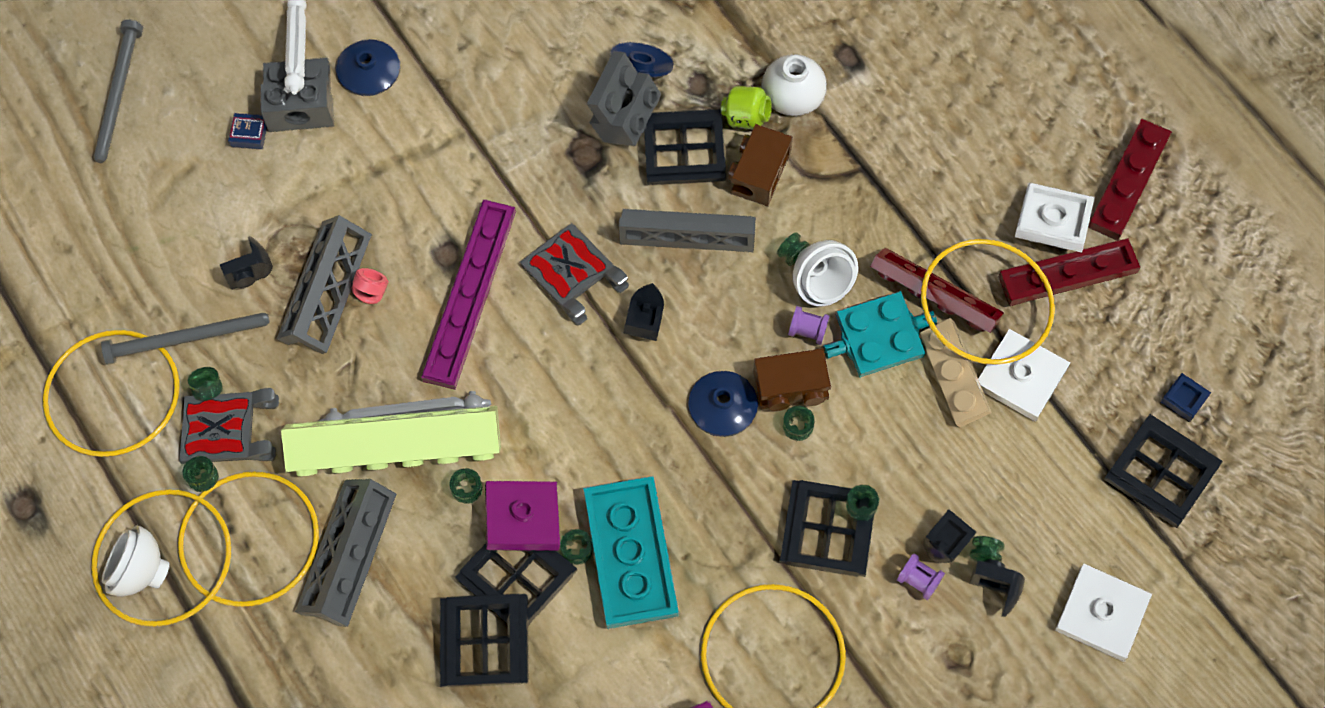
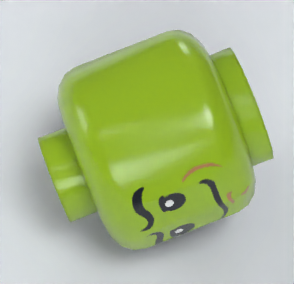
M735 86L729 91L728 96L722 99V116H726L728 124L732 128L753 129L755 124L762 126L764 122H768L771 116V98L766 96L764 90L760 87Z

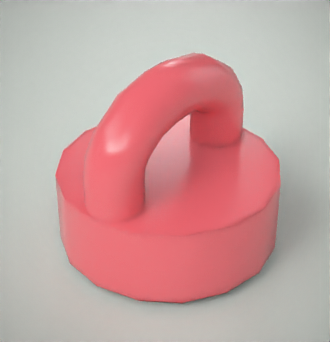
M361 268L355 273L352 282V292L360 301L367 304H376L381 301L389 281L384 274L376 270Z

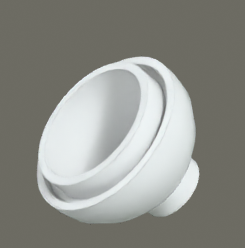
M786 55L776 59L768 66L762 79V89L766 96L771 98L772 108L785 115L798 116L812 112L822 103L826 94L827 83L822 68L812 59L802 55ZM798 72L801 75H792L790 73Z
M833 240L816 242L804 248L798 255L793 269V284L797 293L804 301L814 306H827L839 301L851 290L858 274L857 258L850 248Z
M138 525L134 526L131 530L126 529L116 541L104 567L102 583L105 584V591L110 595L123 597L138 593L147 586L158 589L167 575L169 562L160 559L157 541L149 531Z

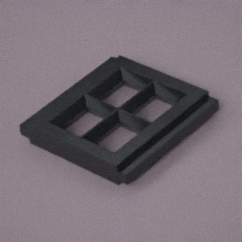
M721 109L654 112L651 114L644 130L647 185L726 181ZM711 127L712 142L687 143L686 129ZM680 129L681 144L656 145L655 130ZM712 149L713 164L689 165L688 150ZM681 150V166H657V151Z
M1149 414L1104 480L1178 528L1223 461ZM1149 436L1172 450L1163 465H1160L1140 451ZM1178 455L1201 469L1192 485L1168 470ZM1135 456L1158 470L1149 486L1126 471ZM1164 475L1187 489L1178 505L1155 491Z
M793 480L780 563L855 577H865L877 494L865 490ZM810 496L829 499L826 524L806 521ZM836 500L856 503L852 528L833 525ZM805 528L824 531L821 556L801 553ZM832 532L851 535L848 561L828 558Z
M485 543L464 565L455 579L474 596L502 595L516 579L519 580L536 595L528 605L529 626L571 580L578 569L556 550H525L530 555L516 569L497 553L498 550H487V544ZM491 557L511 574L498 589L478 572ZM534 559L554 575L553 579L542 591L522 574ZM507 608L490 609L508 624Z
M527 594L440 598V687L529 684ZM507 608L508 636L488 637V609ZM461 610H480L481 637L461 638ZM508 643V671L488 672V644ZM481 644V672L461 673V645Z

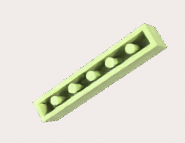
M497 406L286 424L281 429L285 471H296V476L314 475L318 473L317 469L331 468L332 473H344L352 471L353 466L367 465L368 470H379L387 468L388 463L402 462L403 467H413L424 464L423 460L437 459L439 464L458 462V457L473 456V460L476 461L489 460L494 458L495 453H500L501 449Z

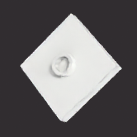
M1028 182L1015 237L1082 252L1094 197Z
M1009 329L991 359H1004L1019 355L1035 343ZM1039 346L1033 353L1018 361L1006 364H987L978 380L985 394L1036 422L1068 369L1070 362Z
M1083 563L1055 631L1124 662L1127 659L1152 594Z

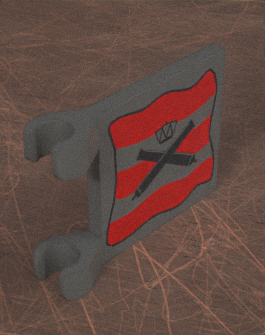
M573 223L569 224L520 262L521 266L563 308L569 318L578 326L587 320V315L585 314V307L576 298L599 280L605 277L618 293L624 292L629 287L628 282H626L628 278L625 272L613 265Z
M262 388L253 392L185 396L179 462L187 464L236 460H275L276 448L272 446L270 441L261 440L251 443L253 407L276 409L279 406V396L275 394L272 388Z

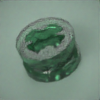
M797 232L786 238L777 250V255L780 258L785 257V263L789 266L794 265L800 252L810 246L807 241L800 240L801 235Z
M202 367L189 375L187 381L195 399L208 401L214 399L222 392L223 385L215 368Z
M804 406L789 408L783 418V431L786 436L795 441H803L809 438L815 424L812 411ZM794 417H799L800 421H807L804 424L803 430H799L796 425H790L793 424Z
M205 456L191 458L182 470L183 478L191 489L196 492L210 490L215 486L219 478L218 470L211 460ZM201 473V477L199 479H196L195 476H198Z
M459 469L450 478V490L458 502L464 504L473 503L481 496L483 491L481 478L473 469ZM467 479L469 483H476L471 485L472 491L465 493L463 489H457V486L461 487L460 481Z
M861 484L853 487L848 493L846 500V509L849 515L861 521L872 518L879 506L880 499L878 493L869 485ZM857 496L859 499H863L866 496L870 499L868 506L872 507L868 509L862 506L858 509L855 506L857 499L854 498Z
M570 530L561 539L562 556L573 565H582L591 558L593 553L592 539L584 530ZM575 540H581L582 546L587 545L586 549H580L578 555L572 554L571 548L567 550V546H572Z
M989 536L973 537L972 545L975 546V549L970 551L969 556L971 559L983 562L986 559H992L1002 562L1003 557L999 552L1004 550V542Z

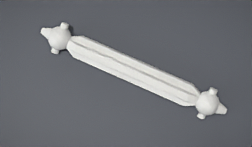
M305 0L287 1L285 60L287 76L284 80V91L286 93L291 91L294 95L301 91L305 84Z

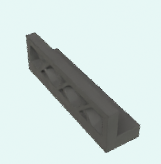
M622 209V217L619 220L620 245L754 252L756 217Z
M340 215L322 222L277 340L286 345L300 342L321 354L327 353L351 291L355 273L360 267L370 241L371 233ZM346 231L359 238L355 251L350 253L347 252L343 241ZM342 260L346 275L344 280L336 282L332 267L335 261ZM330 289L335 303L332 310L325 312L320 298L323 291ZM319 319L323 329L320 341L307 335L311 321Z
M348 479L344 481L296 607V613L302 616L321 617L337 626L348 627L397 494L372 479ZM358 490L355 499L351 502L354 491ZM345 525L342 533L338 536L340 528ZM332 558L330 566L325 570L328 561ZM319 592L315 605L311 606L315 595Z

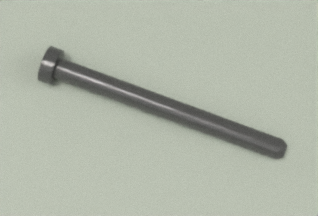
M123 20L120 25V32L123 34L94 152V159L98 163H104L107 160L136 38H140L143 34V25L134 20Z
M258 313L115 344L112 343L111 339L101 341V348L105 363L112 364L116 363V357L268 325L270 320L267 313Z

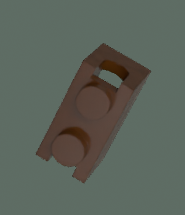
M755 124L751 135L745 134L739 150V153H742L740 161H734L728 174V180L734 183L731 194L768 207L791 154L793 136Z
M823 348L754 358L753 373L760 410L782 411L789 408L790 405L804 403L805 406H816L823 403L824 400H829L828 390H831V383Z

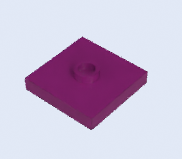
M486 481L487 550H559L560 531L557 482Z

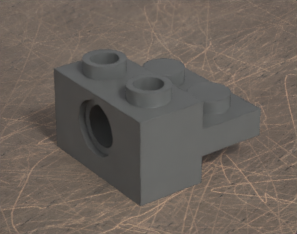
M613 51L587 105L594 114L590 124L602 142L636 146L646 128L654 107L659 102L661 93L649 74L636 71L625 52Z
M328 57L305 59V84L303 89L295 95L291 91L289 93L284 91V80L287 76L285 61L263 63L261 113L269 132L334 127V107Z

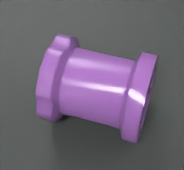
M796 306L788 336L794 337L797 334L814 339L816 344L821 345L830 315L824 314L821 317L804 312L802 307Z
M914 553L904 566L897 581L900 583L906 582L923 593V598L928 601L945 573L941 570L936 572L920 562L919 556Z

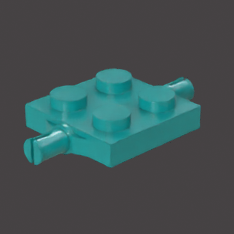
M900 291L837 311L836 318L841 329V340L823 345L827 359L846 353L853 361L858 376L861 378L923 358L925 350L919 338V330L929 327V324L924 314L916 317L913 316L908 310ZM930 311L931 319L937 325V318L934 317L935 313Z

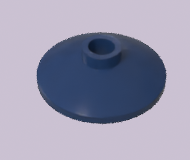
M375 39L360 40L349 45L340 54L336 64V73L339 82L347 91L359 96H373L388 90L396 82L400 73V60L396 51L389 44ZM371 60L369 63L363 64L364 61Z
M637 42L619 43L613 46L610 52V57L613 51L625 52L636 71L649 74L650 77L665 76L673 70V59L666 52L648 44Z
M716 371L703 376L695 383L689 395L688 406L691 418L701 430L710 435L728 437L739 434L750 426L757 413L758 399L753 386L743 376L730 371ZM727 395L730 400L727 403H720L717 397Z

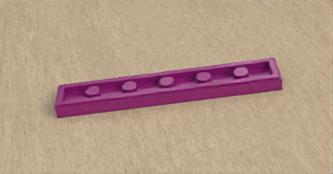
M483 199L421 376L423 382L456 390L516 214L514 206Z

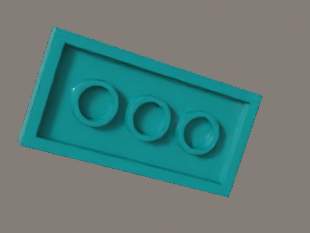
M654 476L583 488L607 629L679 617Z

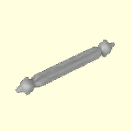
M470 391L469 396L464 400L457 397L399 403L351 409L343 415L337 412V408H331L330 413L319 421L488 407L491 405V400L481 398L476 395V391Z

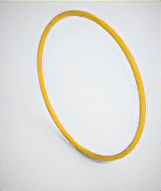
M974 239L954 244L941 252L932 261L922 283V308L931 330L950 350L971 361L984 364H1006L1018 361L1038 349L1051 330L1055 304L1052 289L1045 274L1029 256L1006 243L988 239ZM968 245H994L1019 255L1035 269L1047 290L1049 318L1043 334L1032 347L1013 357L986 359L970 355L958 349L944 338L929 314L926 289L934 267L948 253Z
M111 330L96 333L71 346L54 364L45 383L43 408L50 429L66 446L90 456H117L142 447L156 437L169 422L178 402L180 384L176 365L164 347L158 349L165 356L172 369L174 377L173 400L161 424L140 442L115 451L84 449L68 441L58 431L49 412L48 396L52 379L59 366L73 351L92 340L105 336L148 337L144 334L127 330Z
M266 472L234 474L215 482L205 489L199 497L204 498L217 487L229 481L245 477H264L287 485L301 497L312 518L314 530L313 544L308 560L291 583L268 597L253 601H232L215 595L211 599L213 601L238 607L255 606L270 602L291 590L303 578L313 562L319 540V527L315 510L302 490L289 480L275 474ZM194 500L187 510L180 527L178 553L181 566L188 580L200 593L207 597L210 592L204 589L192 576L184 556L185 529L191 514L199 504L198 501Z
M171 489L143 494L118 509L106 522L96 540L91 566L96 591L107 608L128 622L142 626H165L177 623L200 611L219 591L230 566L231 539L226 523L220 513L202 497L190 492ZM160 495H179L191 498L204 505L213 513L224 533L226 556L218 582L209 595L196 607L171 619L145 621L122 613L107 599L98 578V553L106 532L124 511L142 500Z
M776 584L754 586L740 591L727 599L711 617L706 626L701 644L703 673L716 699L725 708H733L715 688L707 666V642L716 619L726 607L742 596L762 590H782L804 597L816 605L831 622L837 635L840 647L838 675L829 694L815 707L824 708L840 686L846 661L842 633L836 620L827 608L816 598L804 591Z

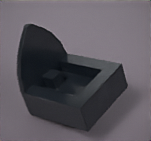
M248 236V241L252 253L220 264L223 275L231 290L249 287L255 281L267 277L272 271L273 265L268 253L251 236Z
M653 283L639 288L631 297L623 334L657 341L664 310V299L659 289Z
M948 509L925 536L924 547L931 560L940 563H951L977 532Z
M986 559L984 562L978 560L970 580L972 585L1005 594L1001 617H1006L1015 607L1025 583V577L1020 572L1005 568L1004 563L992 559Z

